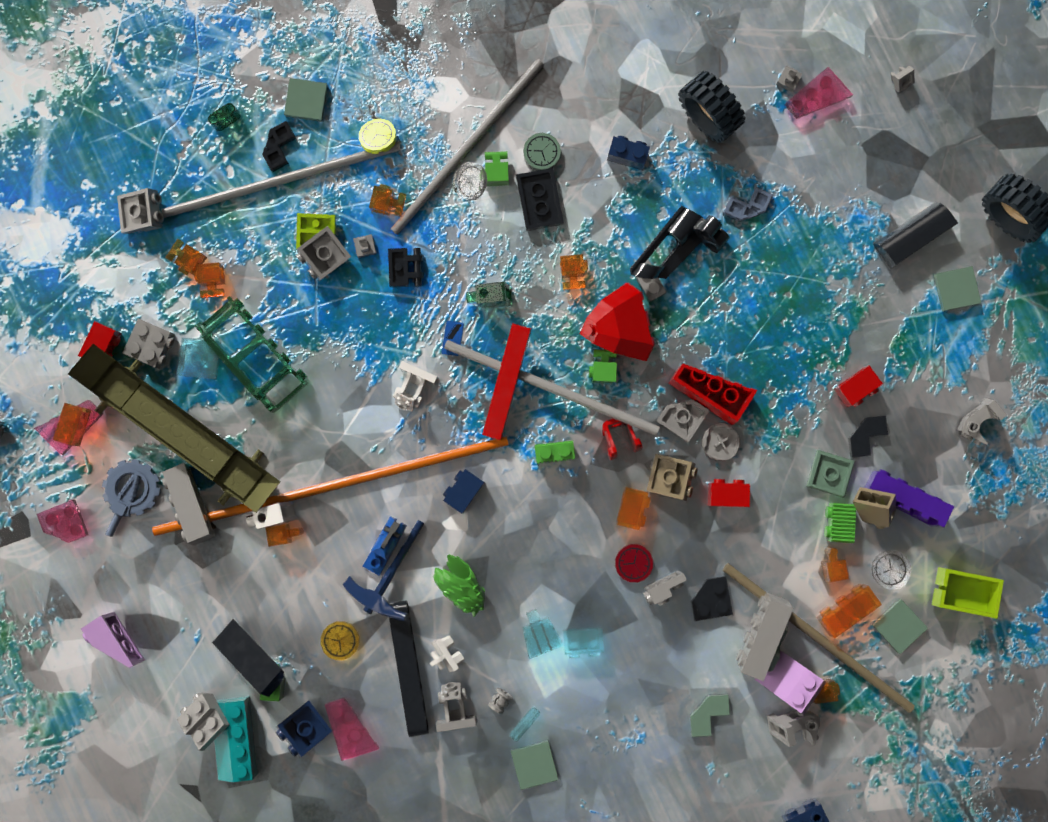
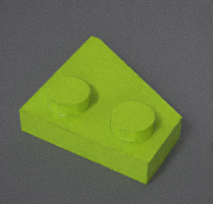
M297 213L296 249L327 226L335 235L336 215Z

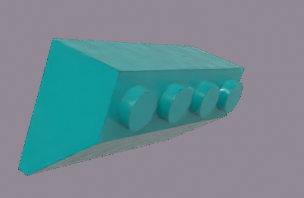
M250 696L216 700L229 723V726L214 740L218 780L227 782L253 780L258 775Z

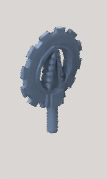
M132 459V462L126 463V460L117 463V467H111L108 470V477L102 483V488H105L103 499L105 502H109L111 505L109 508L115 514L105 535L113 537L122 516L130 517L131 514L135 513L136 516L145 513V509H151L155 505L154 499L160 494V488H157V482H160L157 474H153L151 471L153 468L149 464H140V460ZM132 474L131 478H129L126 485H124L123 489H121V492H119L118 494L117 487L119 481L124 476ZM142 479L145 486L144 494L135 501L139 481Z

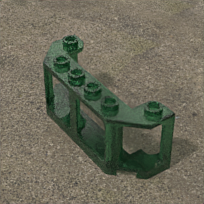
M229 296L227 297L229 301L205 322L200 321L196 324L195 328L201 333L203 340L257 400H260L267 410L275 413L308 384L305 380L307 375L300 368L296 370L289 364L291 359L284 352L280 353L276 349L278 345L272 338H266L264 335L266 331L258 323L255 325L251 321L253 316L246 309H243L245 305L238 298L234 299ZM231 306V308L223 316H221L216 322H214L210 327H208V325H210L216 318H218L224 311H226ZM238 313L253 329L256 337L232 357L218 342L212 332L231 315ZM265 343L284 366L282 370L259 388L240 367L239 363L259 345ZM288 374H293L301 384L280 403L276 404L266 394Z

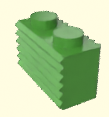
M573 441L534 445L537 464H543V462L550 463L551 461L553 463L562 460L569 461L570 459L573 461L575 459Z
M829 503V506L825 509L828 526H825L824 535L827 537V541L855 543L856 508L854 504Z

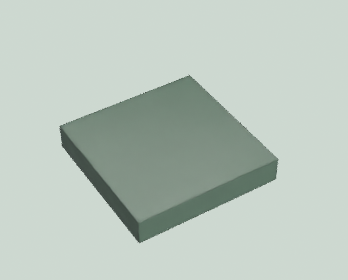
M290 78L284 111L285 117L322 122L328 88L327 83Z
M973 266L934 274L942 311L981 303Z
M817 450L806 487L844 498L855 461Z
M902 599L896 601L872 624L898 654H901L928 629Z
M548 740L511 750L521 790L558 780Z

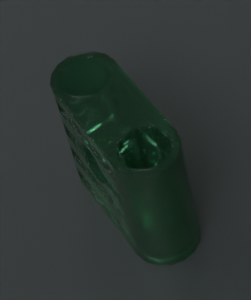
M227 103L210 114L208 122L216 131H222L240 119V112L232 103Z

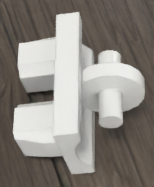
M451 636L439 638L431 642L436 650L430 653L434 659L430 662L431 666L437 664L440 670L446 666L449 672L459 669L458 665L465 659L459 651L450 655L447 649L454 645Z

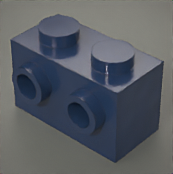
M613 136L607 161L643 171L650 146H646L647 144L642 141H629L624 136Z
M809 799L803 802L802 806L788 809L781 816L784 822H829L822 805L817 799Z

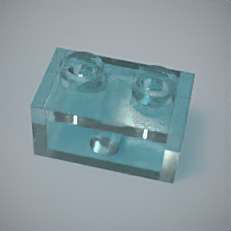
M601 627L563 629L564 654L569 655V658H579L580 654L596 657L600 656V653H604Z

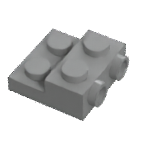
M145 188L117 196L121 233L129 234L141 230L147 232L162 228L161 223L164 221V216L159 208L162 198L157 190Z
M328 226L296 249L298 260L302 264L306 263L310 268L308 272L314 280L318 278L319 281L351 257Z
M137 319L123 354L160 369V366H163L166 362L168 349L174 344L175 338L173 337L175 334Z
M676 571L645 586L646 592L643 594L647 603L661 606L669 602V598L672 597L669 589L673 588V590H676L684 585L683 582L687 581L684 573Z
M198 693L193 697L194 702L180 711L181 715L177 720L184 734L191 735L198 750L204 751L229 726V723L213 694Z

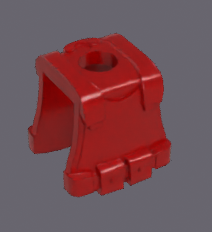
M614 418L605 421L602 425V434L605 436L609 446L608 456L610 460L617 459L618 454L609 430L623 425L626 426L634 452L642 450V442L640 438H636L633 427Z

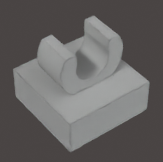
M910 65L906 68L900 66L899 73L897 74L891 72V80L894 82V89L900 93L915 83L914 69Z
M785 66L776 85L793 93L802 73Z
M372 234L353 238L358 258L377 254Z

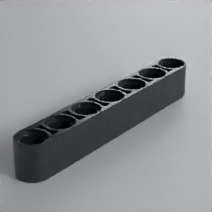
M405 600L389 603L398 611L408 614L406 621L389 617L408 736L429 734L408 602Z

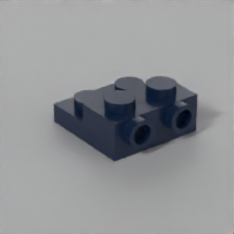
M308 700L276 726L278 730L275 733L281 741L286 740L289 743L288 750L294 757L298 755L301 758L328 736L332 730Z

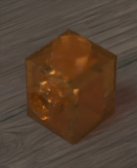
M831 678L823 679L826 684L813 703L820 704L838 701V695H840L838 683Z

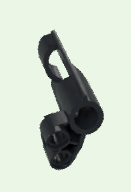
M681 205L631 266L630 274L644 279H667L700 243H703L712 252L718 253L730 237L721 229L722 224L715 217L709 215L704 219L699 214ZM666 236H673L676 239V247L660 266L645 263Z

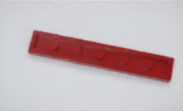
M512 323L482 433L484 436L502 440L532 328Z

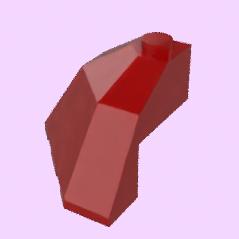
M625 283L603 298L587 316L579 333L591 343L612 353L642 361L648 360L655 345L648 327L650 326L648 313L645 311L642 301L644 300L643 292L630 283Z

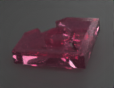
M70 500L36 514L44 533L60 538L67 543L89 535L76 500Z

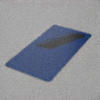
M446 321L442 354L459 356L454 352L444 349L447 340L461 345L464 323Z

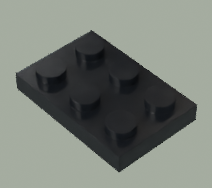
M548 168L516 174L526 231L563 225L554 169Z

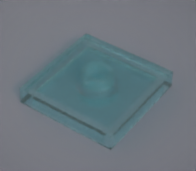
M182 338L177 375L217 380L221 342Z

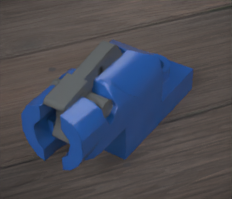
M392 516L389 517L363 564L364 568L378 576L381 575L407 527L403 522L397 523V519Z

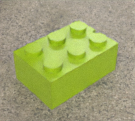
M938 567L935 584L939 586L938 589L934 588L931 605L997 619L1004 580Z

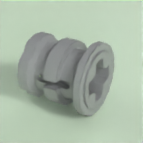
M497 688V694L493 695V701L489 702L488 705L492 710L503 714L504 707L508 706V701L513 700V697L507 691Z

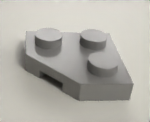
M695 400L666 405L656 422L688 443L710 410Z

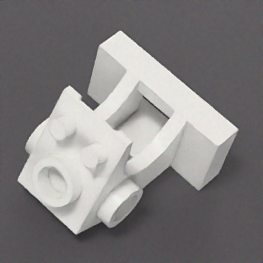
M402 361L399 368L407 372L402 387L396 388L393 397L395 398V405L400 409L412 412L414 407L418 408L422 401L420 395L426 381L436 385L438 377ZM409 382L419 386L414 396L405 392Z

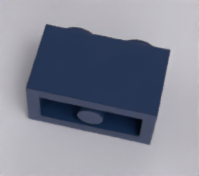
M467 469L464 471L460 470L454 478L456 483L453 487L448 486L443 493L445 497L443 501L461 514L464 513L485 483Z

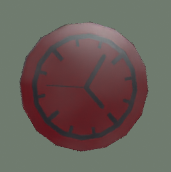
M629 544L618 551L615 557V568L622 579L638 583L650 575L653 569V558L645 547L638 544Z

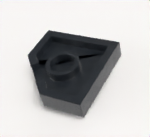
M726 576L706 579L700 590L690 601L694 621L733 615Z

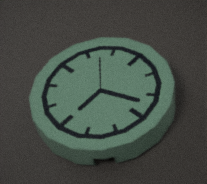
M536 133L525 142L523 149L524 160L534 170L553 168L560 159V144L550 134Z

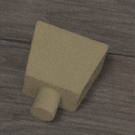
M860 487L853 500V504L863 522L874 524L878 529H884L890 526L895 516L896 494Z

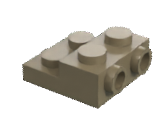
M655 454L647 491L687 501V498L692 496L693 487L690 485L692 479H695L697 476L698 468L695 467L696 464L693 462Z

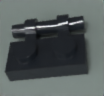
M407 248L388 249L390 288L409 287V279H414L415 287L422 286L424 273L421 268V262H423L421 248H413V255H408ZM408 262L414 263V272L408 271Z

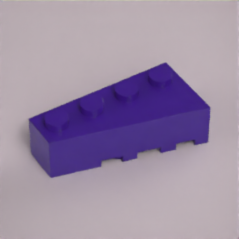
M882 469L880 471H872L864 488L896 494V509L929 526L945 527L955 506L925 493L924 490L918 487L908 485V482L900 478L890 477L891 474Z

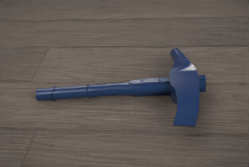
M420 520L416 522L374 591L362 588L351 576L343 583L345 589L365 606L363 610L367 613L372 614L375 611L378 614L393 619L407 620L408 614L393 608L383 597V594L407 552H409L417 535L420 534L419 532L424 525Z

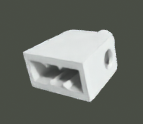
M292 501L262 507L257 513L253 511V515L246 517L247 525L249 527L256 526L257 529L297 520Z

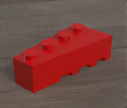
M683 363L678 367L668 383L730 425H734L739 421L757 392L756 389L744 387L742 384L730 382L720 376L708 374L706 371Z

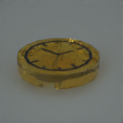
M336 621L329 624L321 635L323 652L334 660L350 658L357 651L360 644V636L351 623L346 621Z

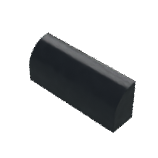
M934 202L873 245L891 269L958 224V222L947 207L939 202Z
M234 619L212 642L259 694L270 697L282 682L284 671Z

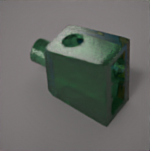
M505 281L475 285V291L466 292L467 303L476 302L477 305L483 308L512 306L511 287Z

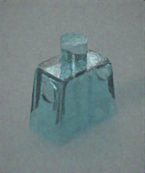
M537 609L526 613L529 624L523 626V632L529 659L564 646L561 637L548 616L540 619Z

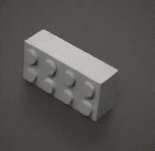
M766 592L765 596L760 597L758 613H754L750 624L752 628L750 632H746L743 640L745 643L743 650L740 649L736 656L741 673L763 682L793 611V607L788 600Z

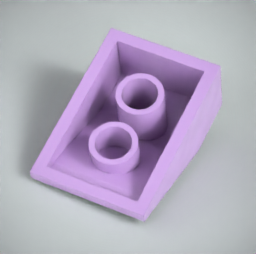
M115 612L101 615L81 628L83 638L87 643H90L91 646L125 666L131 668L145 661Z
M781 650L780 658L774 670L767 672L764 682L755 678L757 682L803 715H805L826 684L823 679Z

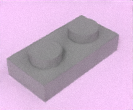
M648 259L645 263L651 265V263H650V261H649V259ZM635 276L648 302L666 294L659 278L644 279Z

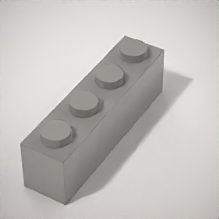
M183 463L163 471L164 478L162 482L164 487L169 490V502L172 507H175L177 512L175 518L177 523L182 526L183 531L181 535L183 540L194 546L215 537L190 466Z

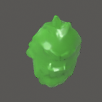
M449 554L447 555L448 561L446 563L450 572L446 569L435 568L434 581L443 592V595L452 601L457 608L461 609L464 613H472L473 617H475L479 611L484 610L485 589L478 583L477 576L468 564L460 557Z

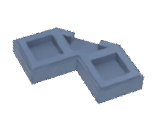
M756 187L749 203L731 196L723 215L738 222L761 215L766 212L773 194Z

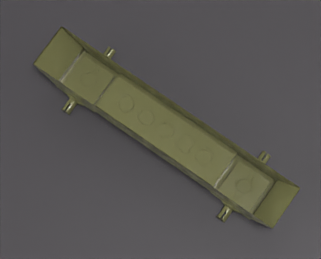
M92 344L68 375L99 397L101 403L94 411L101 415L108 406L116 409L219 485L224 491L223 495L217 500L221 505L224 506L228 499L232 497L238 499L257 513L281 482L257 463L264 453L257 449L252 458L245 456L139 378L135 372L142 363L137 359L128 368Z

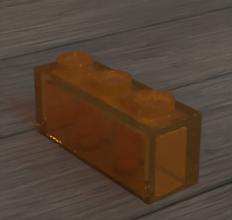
M858 584L851 589L850 594L837 598L835 600L836 604L823 608L819 612L820 615L816 618L829 636L835 639L882 604L868 585Z

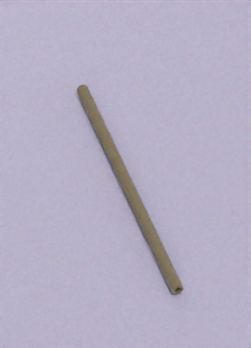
M729 563L725 565L722 570L759 599L761 596H765L766 591ZM791 613L790 623L908 713L914 710V704L796 614Z

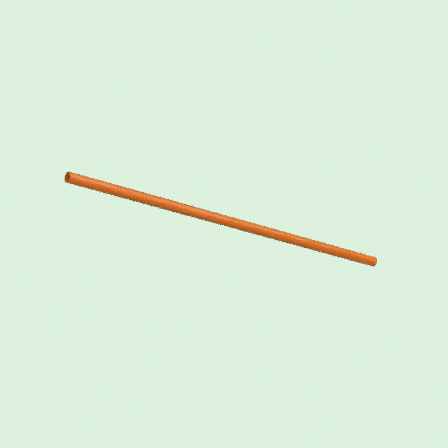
M507 436L502 437V440L493 439L271 496L262 507L294 501L508 446ZM244 504L208 512L207 515L209 521L212 522L253 510ZM177 521L152 527L154 536L182 529L181 524L179 525Z

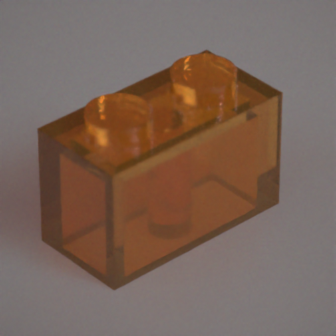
M64 403L53 440L80 447L91 409Z
M624 487L616 525L636 530L644 527L646 516L643 514L645 508L649 507L651 497H648V492Z

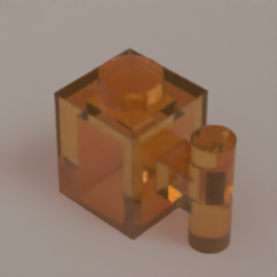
M383 184L374 186L369 209L371 212L390 216L391 208H396L394 215L402 217L406 194L399 193L397 200L394 199L395 194L390 186Z
M177 239L165 258L172 262L175 256H178L174 262L179 266L177 270L187 276L189 273L195 276L207 257L188 244L181 250L180 248L184 242Z
M583 254L560 256L561 279L569 278L570 281L562 282L563 290L586 288L585 280H577V277H584L585 271H588L587 259H583Z
M219 262L197 264L194 271L195 281L202 287L207 286V290L200 291V297L225 296L224 288L217 289L216 286L225 284L224 266Z
M289 524L265 527L268 547L292 543L291 537L304 533L303 528L290 529Z
M826 547L824 552L827 554L828 560L821 562L824 581L836 582L849 579L846 560L837 559L838 550L836 548Z

